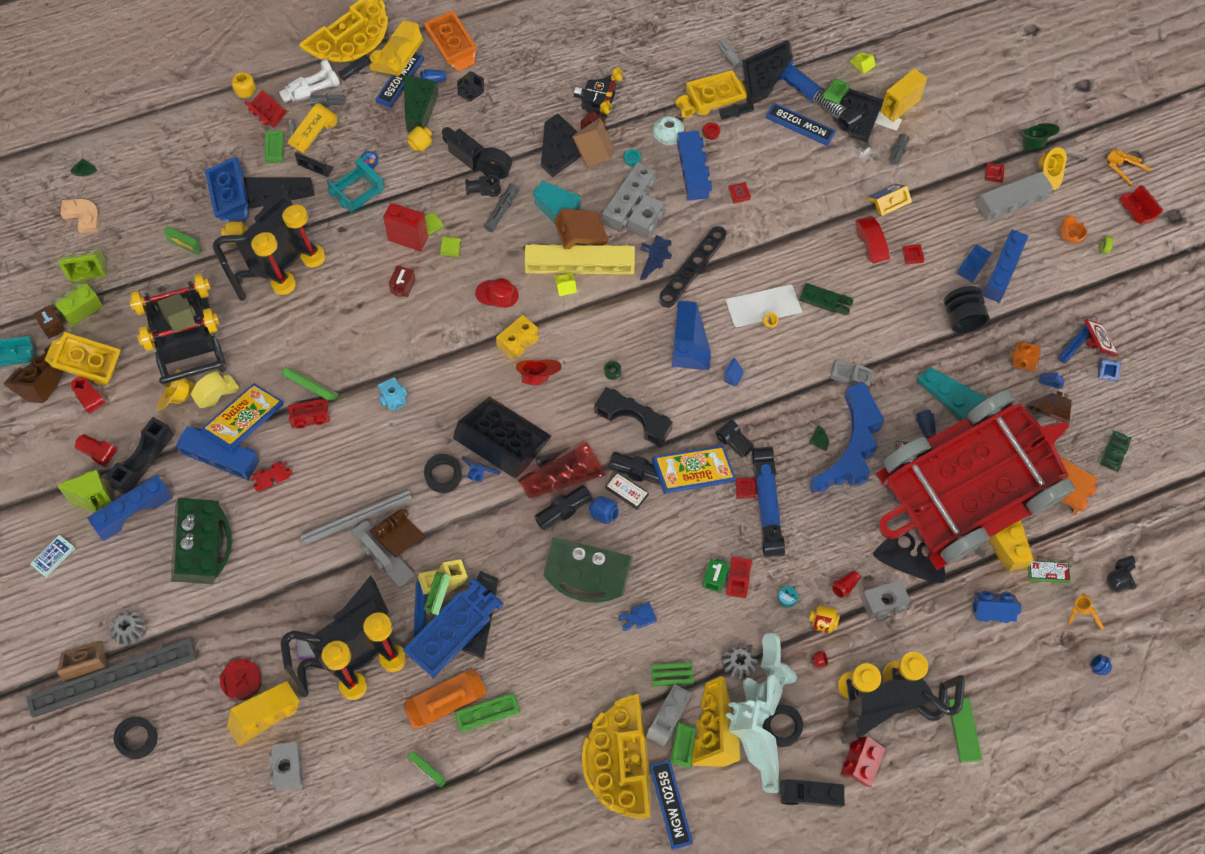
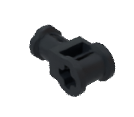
M489 174L479 177V180L475 181L465 179L466 195L481 193V196H498L501 193L499 177L495 174Z

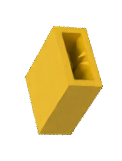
M914 68L886 91L881 113L894 122L921 100L927 82L924 74Z

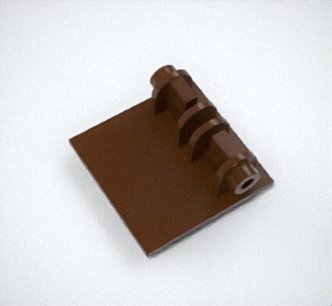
M406 509L396 511L369 530L395 558L425 537L407 519L409 512Z

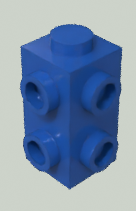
M982 591L981 593H974L972 612L975 619L981 622H989L990 620L1002 623L1017 622V616L1021 613V603L1018 602L1015 594L1009 592L995 594L989 591Z

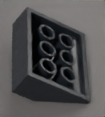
M488 397L458 421L453 436L454 440L515 479L527 469L551 438L550 434L491 397Z

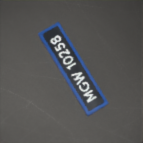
M415 52L399 76L391 75L375 98L376 102L392 108L404 90V75L413 77L424 61V56Z
M776 103L772 105L766 115V119L826 146L829 145L836 133V130Z
M670 760L649 765L671 849L675 850L693 845Z

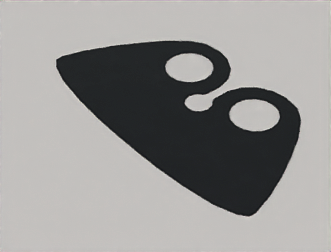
M909 533L902 535L910 539L911 544L909 547L902 548L898 544L899 538L887 539L873 552V556L879 561L906 574L935 583H944L946 580L945 566L936 570L929 558L923 555L922 548L926 546L924 542L918 545L916 550L917 556L910 554L914 550L915 539Z

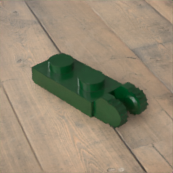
M805 283L799 298L801 302L844 315L850 312V309L844 305L850 306L853 304V298L840 295Z

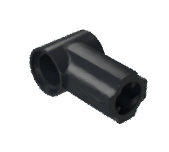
M729 420L715 432L720 442L725 445L728 444L741 458L746 457L754 448V445L741 433L740 427L733 420Z

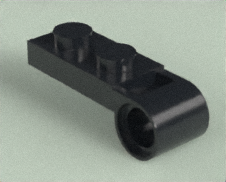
M791 779L782 780L781 804H810L842 808L845 806L844 785Z

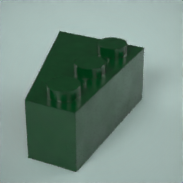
M404 75V109L407 132H411L416 126L427 127L438 97L436 81Z

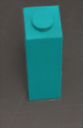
M542 181L539 187L536 186L534 189L535 205L554 224V218L561 209L579 210L581 207L580 195Z

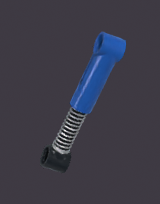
M792 60L790 61L779 80L783 79L810 101L816 102L832 114V116L836 117L843 131L849 132L862 122V116L857 109L851 108L849 110L844 108V106L842 107L840 103L838 105L823 98L824 89L798 70Z

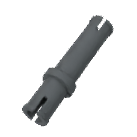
M509 184L504 195L500 196L498 199L499 203L483 226L487 231L493 232L507 208L511 207L512 200L519 191L517 186Z

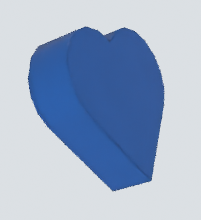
M1057 372L1040 374L1039 382L1043 385L1060 389L1064 386L1065 379Z

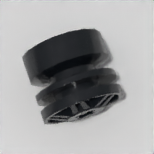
M977 286L955 289L948 293L943 300L947 314H949L948 318L952 331L956 333L978 330L984 327L990 320L987 307L984 305L985 301L981 288Z

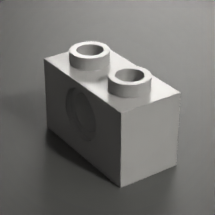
M645 194L628 219L627 230L647 239L650 233L653 234L658 220L661 221L665 215L664 203Z
M901 579L866 590L861 596L869 619L876 618L880 620L892 612H895V614L902 613L907 610L910 603V598ZM882 599H888L891 604H885Z
M296 741L272 745V752H269V763L273 765V773H270L271 786H274L277 792L304 788L301 746ZM284 763H290V768L287 771H281V766Z

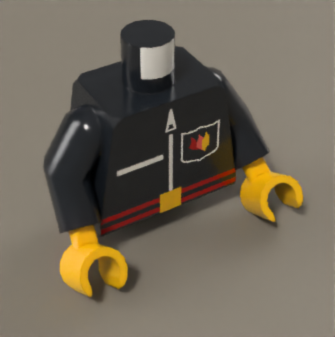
M619 67L613 69L612 74L605 78L588 80L585 89L575 88L574 97L582 99V109L592 117L598 115L604 118L608 117L616 93L615 81L620 82L622 80L621 74L623 72Z

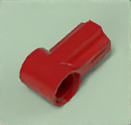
M85 434L79 435L74 446L76 450L90 456L96 463L104 467L117 452V449L106 441L100 442Z

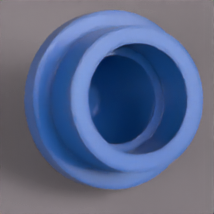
M1098 654L1090 662V667L1095 674L1107 675L1112 670V664L1107 656Z

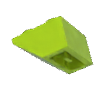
M97 470L85 472L82 476L67 479L58 485V488L70 504L94 513L113 502L109 488Z

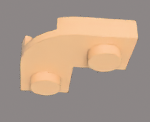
M87 199L62 200L61 216L63 219L79 218L78 230L80 233L98 232L99 212L93 202Z

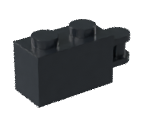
M449 127L443 128L442 138L448 144V152L474 171L477 168V161L481 151L485 148L461 129L454 131Z

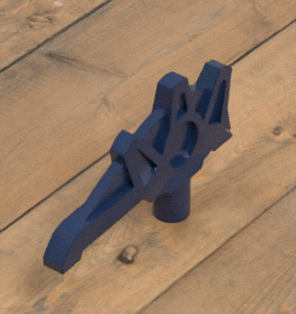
M656 235L652 246L645 243L642 244L641 250L648 252L649 257L640 277L641 281L646 280L648 275L655 269H661L665 259H671L672 254L668 252V247L672 243L671 240L662 239Z

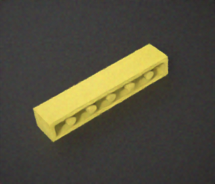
M556 244L525 245V273L634 274L635 246H593L588 244L585 246L573 245L571 249H564L563 245Z

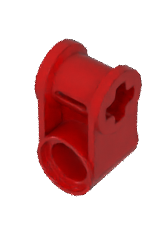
M77 377L72 380L71 388L89 414L106 404L99 392L92 387L86 378Z

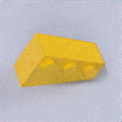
M1021 520L988 540L1008 572L1028 569L1033 562V556Z
M285 681L231 708L227 728L240 747L285 717H290L296 713L299 699L289 683Z

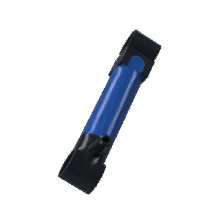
M773 447L752 448V462L758 493L763 537V556H785V542L781 530L775 481L776 468Z

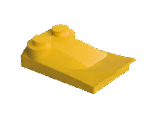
M403 20L381 50L372 52L370 55V69L399 76L424 41L419 30V24Z
M733 70L686 82L685 85L690 103L695 107L696 113L699 115H707L711 109L748 97L745 86L741 80L737 79Z
M64 332L60 338L52 341L45 361L51 367L93 380L95 384L104 386L109 385L113 377L121 349Z

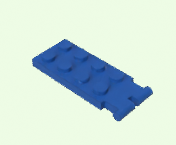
M475 578L469 582L471 586L464 593L460 591L403 649V652L433 679L490 620L489 615L496 608L500 610L504 605L491 592L485 597L484 594L487 592V588Z

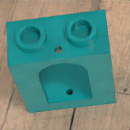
M361 157L355 161L356 169L334 184L329 179L327 180L328 193L333 198L336 197L343 209L347 208L350 213L385 190L383 179ZM363 177L372 188L350 201L342 191Z

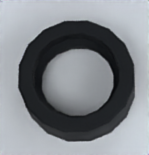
M490 147L481 151L477 167L486 176L495 174L499 179H504L508 176L513 162L511 157L504 151Z
M448 454L435 455L427 461L424 467L426 483L433 491L447 493L453 491L461 482V467L453 456ZM442 464L449 465L454 469V477L444 483L434 481L431 476L432 470Z
M782 704L777 705L775 713L765 719L763 729L770 732L776 738L777 746L787 747L797 742L803 731L804 724L802 716L796 709ZM778 714H785L791 717L795 724L793 734L786 738L776 736L770 726L773 717Z
M132 716L123 720L117 726L113 740L115 747L123 756L130 759H141L154 750L158 735L154 726L147 719ZM135 726L144 727L148 733V739L145 744L136 750L128 749L123 742L126 732Z

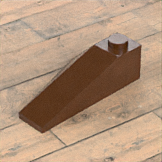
M50 345L44 349V354L37 358H31L28 366L23 369L19 367L4 382L7 388L28 402L44 403L47 401L49 396L55 391L62 376V370L51 367L45 361Z
M1057 391L1056 394L1049 393L1026 403L1025 407L1069 424L1072 400L1067 399L1068 394Z

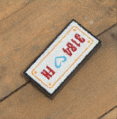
M618 472L606 485V490L636 510L639 509L649 496L647 491Z

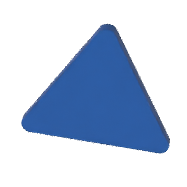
M465 456L461 458L472 467L468 472L467 478L473 481L481 482L484 477L483 471L499 475L501 473Z

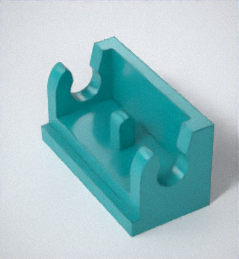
M30 336L0 339V366L30 363L29 360L36 357V345Z

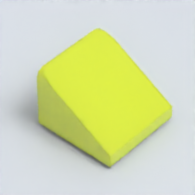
M864 52L859 53L850 60V63L863 74L870 71L876 65L874 56Z
M572 273L554 276L559 296L577 292Z

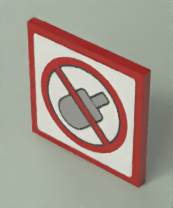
M1085 319L1084 321L1092 335V338L1086 341L1088 347H1092V349L1098 347L1100 352L1116 357L1119 356L1104 325Z

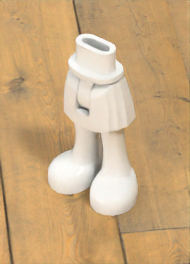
M327 59L321 61V70L317 74L305 78L301 76L285 86V89L280 91L279 94L284 103L290 100L292 102H295V100H306L310 98L311 93L329 87H338L340 82L336 73L332 71Z

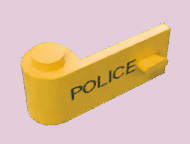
M320 103L314 105L287 143L304 154L323 127L330 129L337 124V114Z

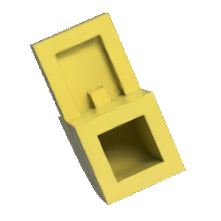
M215 371L200 379L190 395L199 408L216 406L221 395L237 393L239 386L230 374L220 376Z
M462 559L443 562L439 570L423 572L418 575L424 595L429 594L437 571L451 576L446 593L457 589L467 579Z

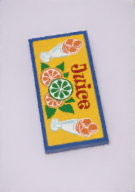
M253 383L201 428V432L232 451L283 406V401Z
M724 446L672 453L652 458L664 494L732 483L736 480Z

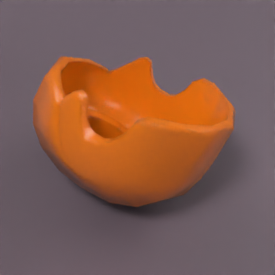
M1067 216L1063 219L1059 230L1060 236L1069 243H1081L1087 237V229L1084 226V222H1077L1076 216Z

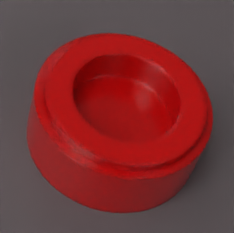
M709 122L704 125L703 136L706 139L715 140L719 137L720 127L718 124Z

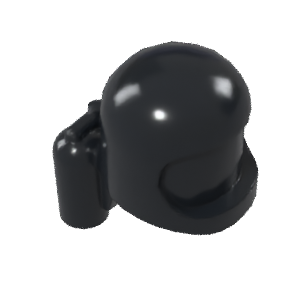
M1133 555L1119 559L1115 566L1116 570L1111 571L1107 575L1106 582L1111 591L1120 593L1126 589H1136V583L1130 573L1136 568V561Z

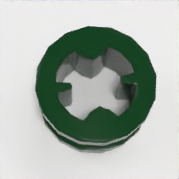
M616 361L606 363L604 366L605 376L610 380L618 379L621 376L620 364ZM611 368H616L614 373H610Z

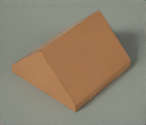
M598 118L572 136L586 167L611 160L614 146L601 118Z
M102 640L61 653L57 670L58 675L66 682L108 668Z

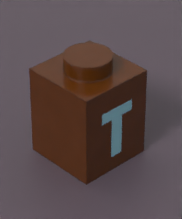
M50 305L33 314L48 339L59 335L65 330Z

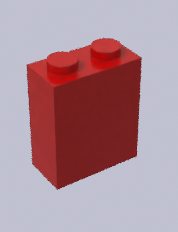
M390 203L383 216L388 241L421 252L428 239L424 213Z

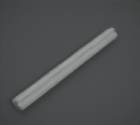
M409 490L400 492L300 535V539L303 545H308L411 501V493Z

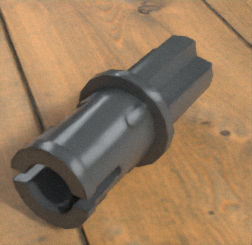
M328 93L325 95H310L311 107L318 103L329 107V105H344L345 96L329 95Z
M900 134L897 143L892 147L893 152L889 159L892 165L899 164L902 155L906 152V146L910 140L909 136L906 137L907 134Z

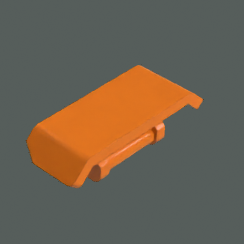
M470 669L406 700L404 710L414 729L422 728L478 701L487 694V690L479 674Z

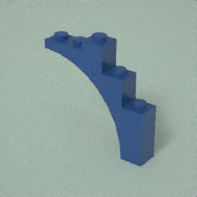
M864 382L847 388L844 395L852 422L850 443L836 464L826 472L811 479L809 488L812 493L817 491L824 492L830 486L835 484L839 486L848 481L850 486L856 484L860 486L868 481L871 471L864 459H869L875 454L878 445L872 434L881 430L884 418Z

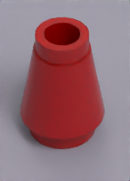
M852 570L835 580L832 585L835 595L840 598L849 596L861 578L859 573Z

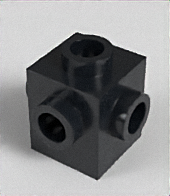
M472 71L468 72L457 81L458 95L471 102L484 92V78Z

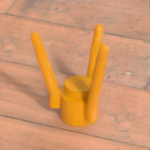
M1114 148L1107 158V161L1110 162L1108 166L1113 168L1130 186L1133 183L1117 165L1121 166L1124 161H1127L1142 169L1151 171L1150 167L1139 163L1142 161L1141 158L1124 153L1119 149Z
M1082 593V596L1078 597L1075 601V607L1072 608L1068 623L1071 624L1077 613L1081 615L1092 614L1098 627L1103 630V624L1096 614V610L1092 607L1091 599L1085 593Z

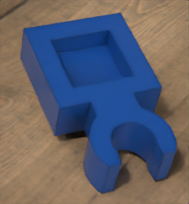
M650 602L631 608V615L621 614L619 616V621H628V624L622 627L623 631L631 629L634 624L639 629L657 622Z

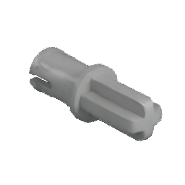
M720 39L718 46L724 53V58L729 60L734 69L739 68L743 62L736 54L735 48H732L726 39Z

